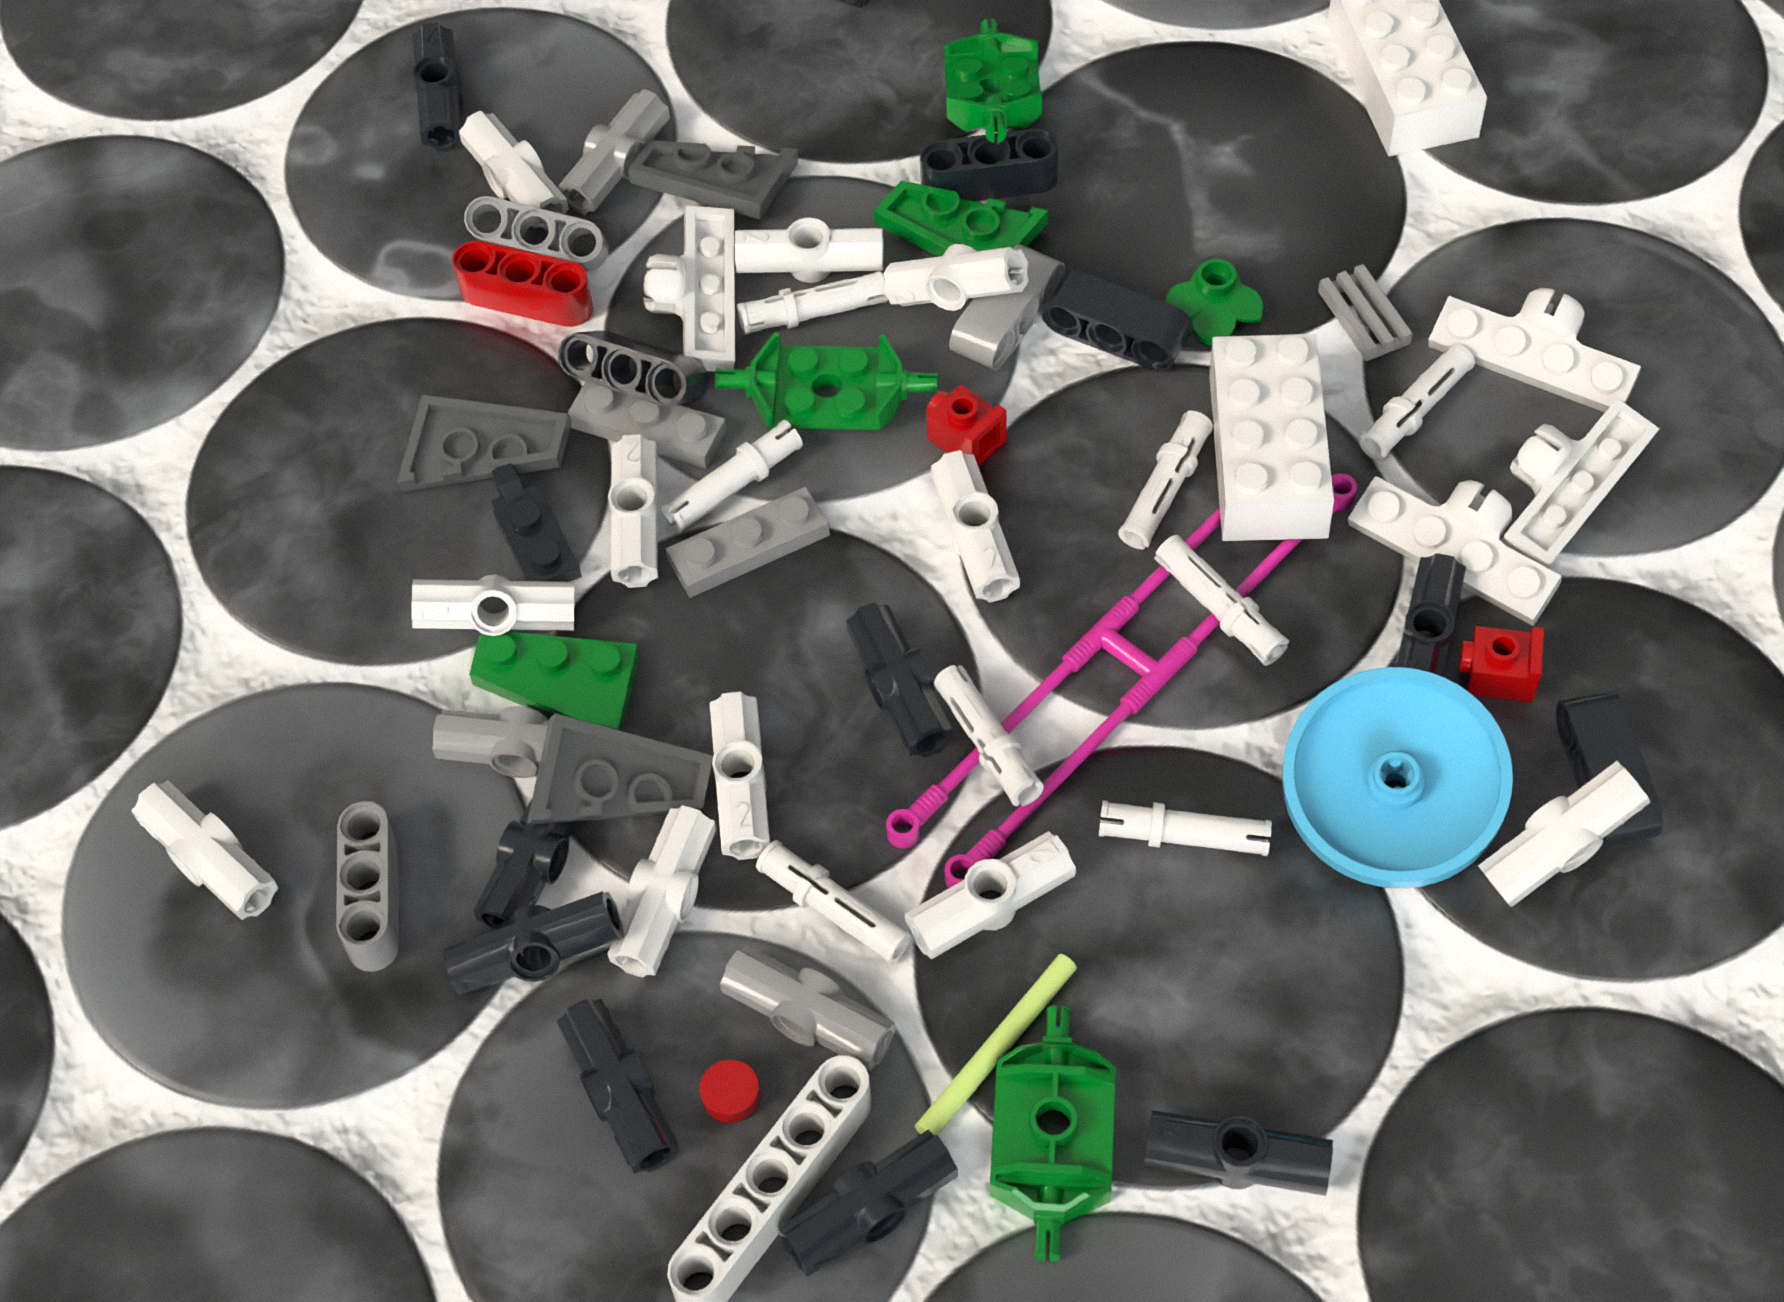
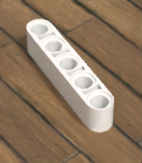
M838 1055L828 1059L818 1068L674 1253L668 1264L667 1276L676 1302H727L777 1237L778 1228L790 1220L866 1120L871 1110L872 1101L870 1081L866 1067L858 1059L851 1056ZM842 1085H850L858 1090L852 1097L847 1099H837L830 1095L831 1091ZM805 1131H816L823 1135L817 1143L810 1146L800 1145L794 1141L800 1133ZM770 1177H780L787 1181L780 1191L774 1193H765L758 1189L760 1183ZM743 1224L750 1228L748 1235L741 1240L727 1241L721 1238L723 1231L731 1225ZM706 1272L713 1276L711 1283L704 1289L691 1291L683 1287L686 1279L694 1273Z

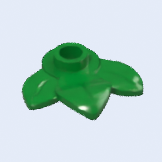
M1223 259L1204 261L1193 273L1191 281L1173 286L1164 301L1182 309L1188 314L1193 322L1194 334L1201 342L1212 346V337L1232 336L1237 321L1246 323L1260 322L1263 313V301L1256 290L1241 284L1240 277L1234 266Z

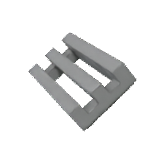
M1364 264L1356 266L1354 274L1349 275L1347 271H1343L1337 274L1335 281H1331L1329 277L1319 281V294L1366 361L1411 344L1413 333ZM1340 293H1346L1357 309L1358 316L1364 325L1369 326L1380 343L1375 344Z

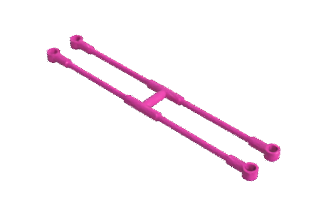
M1339 473L1331 476L1334 497L1332 515L1337 510L1349 509L1355 502L1357 483L1347 474ZM1343 490L1347 492V494H1338L1334 491ZM1220 507L1185 541L1193 551L1221 525ZM1303 539L1283 540L1235 591L1245 598ZM1162 565L1130 596L1122 597L1108 613L1063 655V662L1000 723L1009 734L1072 671H1079L1101 648L1142 676L1121 698V704L1043 782L1044 789L1035 801L1026 806L1020 805L996 830H989L966 855H955L945 864V882L948 889L964 880L955 878L953 876L954 872L958 870L968 871L976 862L984 859H993L1006 846V839L1130 714H1136L1196 654L1197 646L1220 624L1216 616L1211 613L1188 637L1180 638L1158 661L1117 633L1138 612L1139 605L1171 574ZM977 747L938 785H931L908 809L895 810L888 816L886 831L888 841L893 846L906 849L917 843L920 837V827L948 800L947 795L980 763V753ZM902 824L912 827L906 833H899L894 830Z

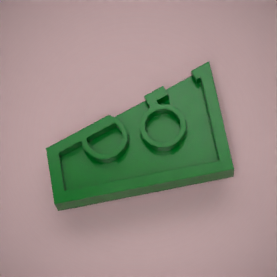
M900 181L873 211L875 225L938 257L943 256L949 246L954 244H964L976 251L1013 248L1017 244L1028 247L1048 224V210L1031 207L1029 213L1007 209L1005 201L988 198L986 204L963 200L960 199L956 191Z
M508 631L501 635L490 636L480 632L469 675L474 686L524 707L536 706L553 714L556 713L623 731L640 655L637 644Z

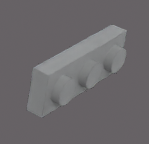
M586 381L568 411L572 429L615 442L621 440L623 435L641 434L644 438L656 442L658 455L707 469L727 431L724 418L681 405L660 406Z
M805 486L665 548L667 560L689 598L830 536L829 523Z

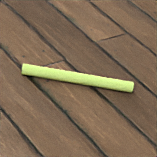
M1059 954L925 1112L915 1124V1128L920 1134L929 1129L934 1135H938L994 1069L997 1065V1060L1010 1050L1077 970L1075 963L1069 957Z

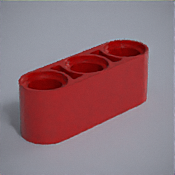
M483 241L466 242L453 253L452 262L461 296L466 303L567 327L581 325L588 321L593 314L594 307L587 273L578 263Z

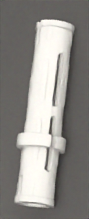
M881 271L863 275L862 277L819 285L805 290L791 292L790 288L779 290V295L738 303V318L744 335L783 325L790 329L798 327L799 322L811 318L836 314L863 306L886 303L888 298L884 293L885 280Z
M1453 343L1449 345L1445 352L1419 376L1401 397H1393L1383 406V415L1366 432L1359 436V444L1362 450L1369 457L1381 460L1389 454V451L1405 435H1413L1422 426L1424 415L1446 395L1468 370L1470 371L1474 367L1475 360L1472 353L1461 344Z
M1191 410L1184 413L1170 442L1164 443L1160 447L1156 456L1158 463L1125 523L1118 531L1121 540L1130 547L1141 550L1149 547L1154 533L1185 477H1190L1198 466L1196 457L1208 435L1213 431L1212 421L1204 414Z
M782 420L775 428L752 444L745 442L737 447L734 457L672 501L662 505V512L669 524L671 525L676 521L673 528L678 533H683L687 527L753 480L761 482L768 477L771 467L795 450L802 448L803 443L796 429L794 428L788 433L787 430L791 428V424L786 420Z
M1179 535L1169 537L1160 545L1155 553L1157 556L1154 559L1220 621V628L1229 637L1235 636L1243 642L1265 666L1275 662L1286 651L1289 640L1263 618L1258 612L1259 606L1250 597L1243 598Z
M951 665L942 670L935 678L934 687L942 698L945 699L952 713L980 753L979 762L985 771L997 777L1014 806L1018 807L1019 804L1026 806L1035 801L1041 795L1044 786L1022 755L1023 746L1019 740L1004 730L962 665L958 667Z
M1106 800L1102 801L1101 817L1123 819L1124 821L1100 820V837L1112 836L1148 840V846L1159 848L1161 842L1261 854V856H1268L1270 842H1268V839L1246 836L1250 834L1271 837V820L1263 821L1167 810L1164 803L1153 802V807L1150 808L1111 803Z
M778 840L772 841L759 856L756 863L757 870L793 893L794 902L803 908L810 905L841 927L846 933L852 935L879 954L890 965L898 961L906 951L912 939L911 934L899 928L864 901L858 899L829 878V871L820 864L811 866L784 847Z

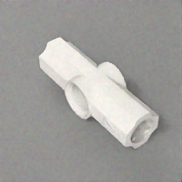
M480 110L467 117L465 125L459 130L461 142L482 166L490 187L500 199L509 198L512 202L560 214H565L569 210L567 198L545 174L537 153L527 141L523 140L518 143L493 113L486 114ZM544 223L532 225L534 228L541 227L546 231L549 230L548 225Z
M808 217L793 222L788 229L735 231L736 273L791 272L795 279L801 282L815 283L827 278L831 272L883 271V228L829 229L825 222L817 218Z
M954 244L949 246L943 256L890 263L883 273L885 279L884 293L891 305L909 306L934 303L945 310L955 311L961 309L968 298L1022 292L1029 281L1027 276L1028 261L1021 249L1013 250L1011 247L976 251L964 244Z
M641 434L623 435L621 440L612 444L611 488L608 494L611 509V576L613 581L625 584L628 588L646 587L650 581L658 578V532L661 523L657 507V445L655 441L648 440Z
M961 450L943 454L938 462L931 465V474L952 530L953 547L961 555L976 599H985L989 603L1006 599L1012 591L1020 587V578L998 521L997 503L988 495L974 454H965Z
M495 574L484 576L480 580L413 579L412 628L476 629L490 636L501 635L509 630H574V582L510 581L504 576ZM495 596L503 599L508 607L501 613L493 614L485 611L479 603L486 597Z
M741 691L722 693L720 698L710 702L714 752L712 765L717 790L721 851L723 855H729L738 860L758 858L770 844L766 801L767 785L762 757L758 702L756 697L747 696ZM738 772L750 773L742 778L730 777L734 773Z
M1616 761L1568 798L1566 796H1559L1543 805L1528 819L1525 824V831L1502 846L1478 866L1504 900L1512 907L1559 871L1562 873L1570 872L1585 863L1600 849L1603 844L1602 839L1624 824L1625 821L1637 812L1644 809L1650 803V800L1630 773Z
M170 781L161 784L152 783L139 794L138 802L132 809L133 815L140 825L166 848L169 857L191 882L198 887L204 884L241 920L250 916L257 917L271 905V899L278 890L275 880L243 851L239 840L216 815L211 812L205 815Z
M683 805L677 809L670 808L649 859H641L633 871L627 892L628 907L622 919L624 938L613 941L607 953L610 962L622 968L626 973L643 978L645 975H656L677 923L685 922L692 911L698 891V873L716 833L715 821L703 815L700 810Z
M1048 831L999 860L984 859L976 862L969 868L963 881L905 913V923L921 952L932 960L983 929L998 930L1005 927L1012 921L1016 910L1075 877L1076 867L1070 858L1068 849L1060 838ZM987 890H995L1000 892L1002 896L996 899H985L980 897L979 894Z

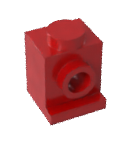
M962 384L950 394L945 390L939 391L933 396L927 406V439L946 453L961 450L965 454H974L979 466L1007 441L1006 409L1000 405L994 408Z
M1476 626L1472 641L1462 640L1459 655L1458 672L1468 673L1467 691L1473 696L1533 703L1542 673L1544 628L1533 627L1530 633Z

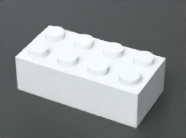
M1330 0L1327 26L1388 157L1479 138L1487 96L1439 0Z
M1316 334L1212 337L1209 377L1222 541L1328 538L1334 497Z

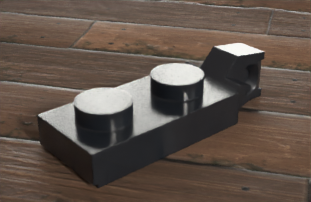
M511 463L492 470L497 484L496 489L501 496L491 500L495 520L525 581L570 582L582 577L580 566L542 492H538L534 483L522 487L520 479Z

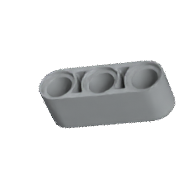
M482 196L474 199L467 206L464 214L467 230L478 241L573 261L580 264L586 271L599 268L608 256L609 245L605 236L594 223L585 219L491 196ZM490 211L499 212L501 214L499 227L491 233L480 232L479 221L481 217ZM536 223L547 224L549 228L548 236L542 243L530 245L526 242V232L529 227ZM584 234L594 236L596 238V246L592 253L584 257L573 254V243L579 236Z
M1017 244L1012 249H1021L1028 261L1027 276L1029 281L1024 290L1016 293L975 297L957 320L949 341L951 351L995 371L1003 366L1039 318L1042 308L1065 273L1064 263L1022 244Z
M361 801L347 807L340 815L337 824L336 927L338 936L354 966L363 971L375 972L390 965L397 956L399 949V846L385 810L374 802ZM376 833L370 839L360 840L366 834ZM368 882H377L370 889L359 890L361 886ZM378 931L370 940L358 941L365 933Z

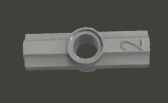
M645 89L639 94L634 93L608 126L600 123L592 128L585 141L582 158L558 186V189L567 198V203L573 211L583 215H587L589 211H595L621 178L629 180L630 165L647 142L653 140L670 119L668 106L659 99L657 94Z
M522 706L505 708L501 711L500 715L443 709L441 714H437L435 719L432 750L436 759L490 764L498 773L509 777H532L539 769L549 720L540 712Z
M745 945L741 950L735 951L726 965L724 976L720 982L722 993L770 1017L772 1024L794 1042L809 1047L814 1046L817 1042L841 1056H851L858 1059L869 1071L874 1066L880 1064L889 1050L892 1037L896 1031L895 1022L845 997L843 990L838 984L821 972L810 968H803L798 972L748 945Z

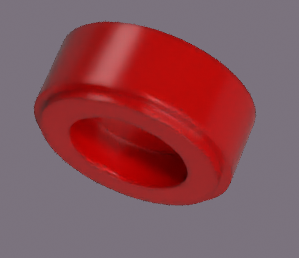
M724 1060L715 1063L704 1073L700 1082V1096L704 1109L712 1118L725 1123H734L744 1120L755 1111L760 1100V1088L757 1076L751 1067L741 1061Z

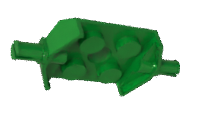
M987 18L980 24L981 33L944 44L947 119L963 131L970 132L986 129V138L992 143H995L994 132H997L999 143L1006 138L1007 128L1026 129L1042 115L1038 41L999 32V23L991 18V28H988Z
M774 332L751 361V367H746V369L716 368L715 388L716 390L745 389L746 397H752L761 420L768 428H775L779 422L786 420L791 424V428L880 430L891 423L901 401L907 400L908 393H938V372L922 373L903 370V364L884 334H879V347L781 345L780 333ZM826 386L836 387L840 390L837 395L827 398L815 394L818 389Z
M1057 1005L1049 1006L1046 1009V1036H1043V1041L1018 1046L997 1060L990 1196L1034 1221L1037 1225L1034 1258L1045 1262L1046 1239H1050L1049 1262L1059 1261L1061 1259V1226L1069 1220L1110 1203L1112 1191L1116 1067L1097 1051L1072 1043V1037H1069L1072 1011L1069 1007L1062 1005L1060 1027L1056 1026ZM1047 1111H1059L1068 1117L1071 1124L1063 1133L1050 1135L1043 1132L1038 1127L1036 1121L1041 1114Z

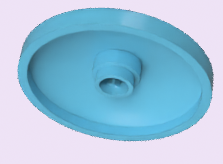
M1385 667L1358 672L1339 680L1316 696L1304 709L1293 726L1287 741L1282 770V787L1288 814L1295 829L1311 851L1334 870L1349 878L1386 888H1414L1434 884L1454 876L1474 863L1494 841L1502 826L1509 807L1513 784L1512 762L1506 740L1499 725L1483 704L1464 688L1444 677L1431 672L1404 667ZM1390 780L1399 781L1404 786V788H1401L1399 786H1396L1395 788H1390L1385 783Z

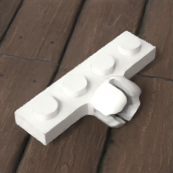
M686 205L684 215V254L681 256L656 254L649 257L646 265L647 268L652 269L648 270L644 277V292L646 296L653 299L644 298L645 308L652 313L676 314L682 318L683 355L701 362L706 371L716 372V368L734 369V209Z
M1539 288L1530 292L1520 313L1515 317H1505L1448 296L1429 337V347L1445 352L1449 345L1453 343L1461 344L1472 353L1476 365L1602 412H1606L1617 398L1625 404L1627 403L1641 369L1639 365L1587 347L1578 342L1576 336L1584 321L1582 305L1564 293L1554 316H1552L1551 313L1554 305L1550 302L1555 290L1548 288Z
M1618 398L1589 433L1579 441L1570 439L1553 425L1543 424L1534 431L1537 435L1527 439L1520 448L1517 457L1512 460L1510 466L1512 474L1531 487L1535 497L1505 533L1501 542L1505 546L1548 568L1660 428Z
M1377 476L1374 477L1348 517L1349 526L1419 563L1421 557H1429L1435 553L1454 556L1456 561L1466 566L1462 588L1532 626L1535 625L1561 584L1562 576L1505 546L1500 541L1501 535L1512 520L1511 504L1502 495L1492 489L1485 499V497L1479 494L1484 484L1466 480L1460 482L1448 501L1438 507L1425 503Z

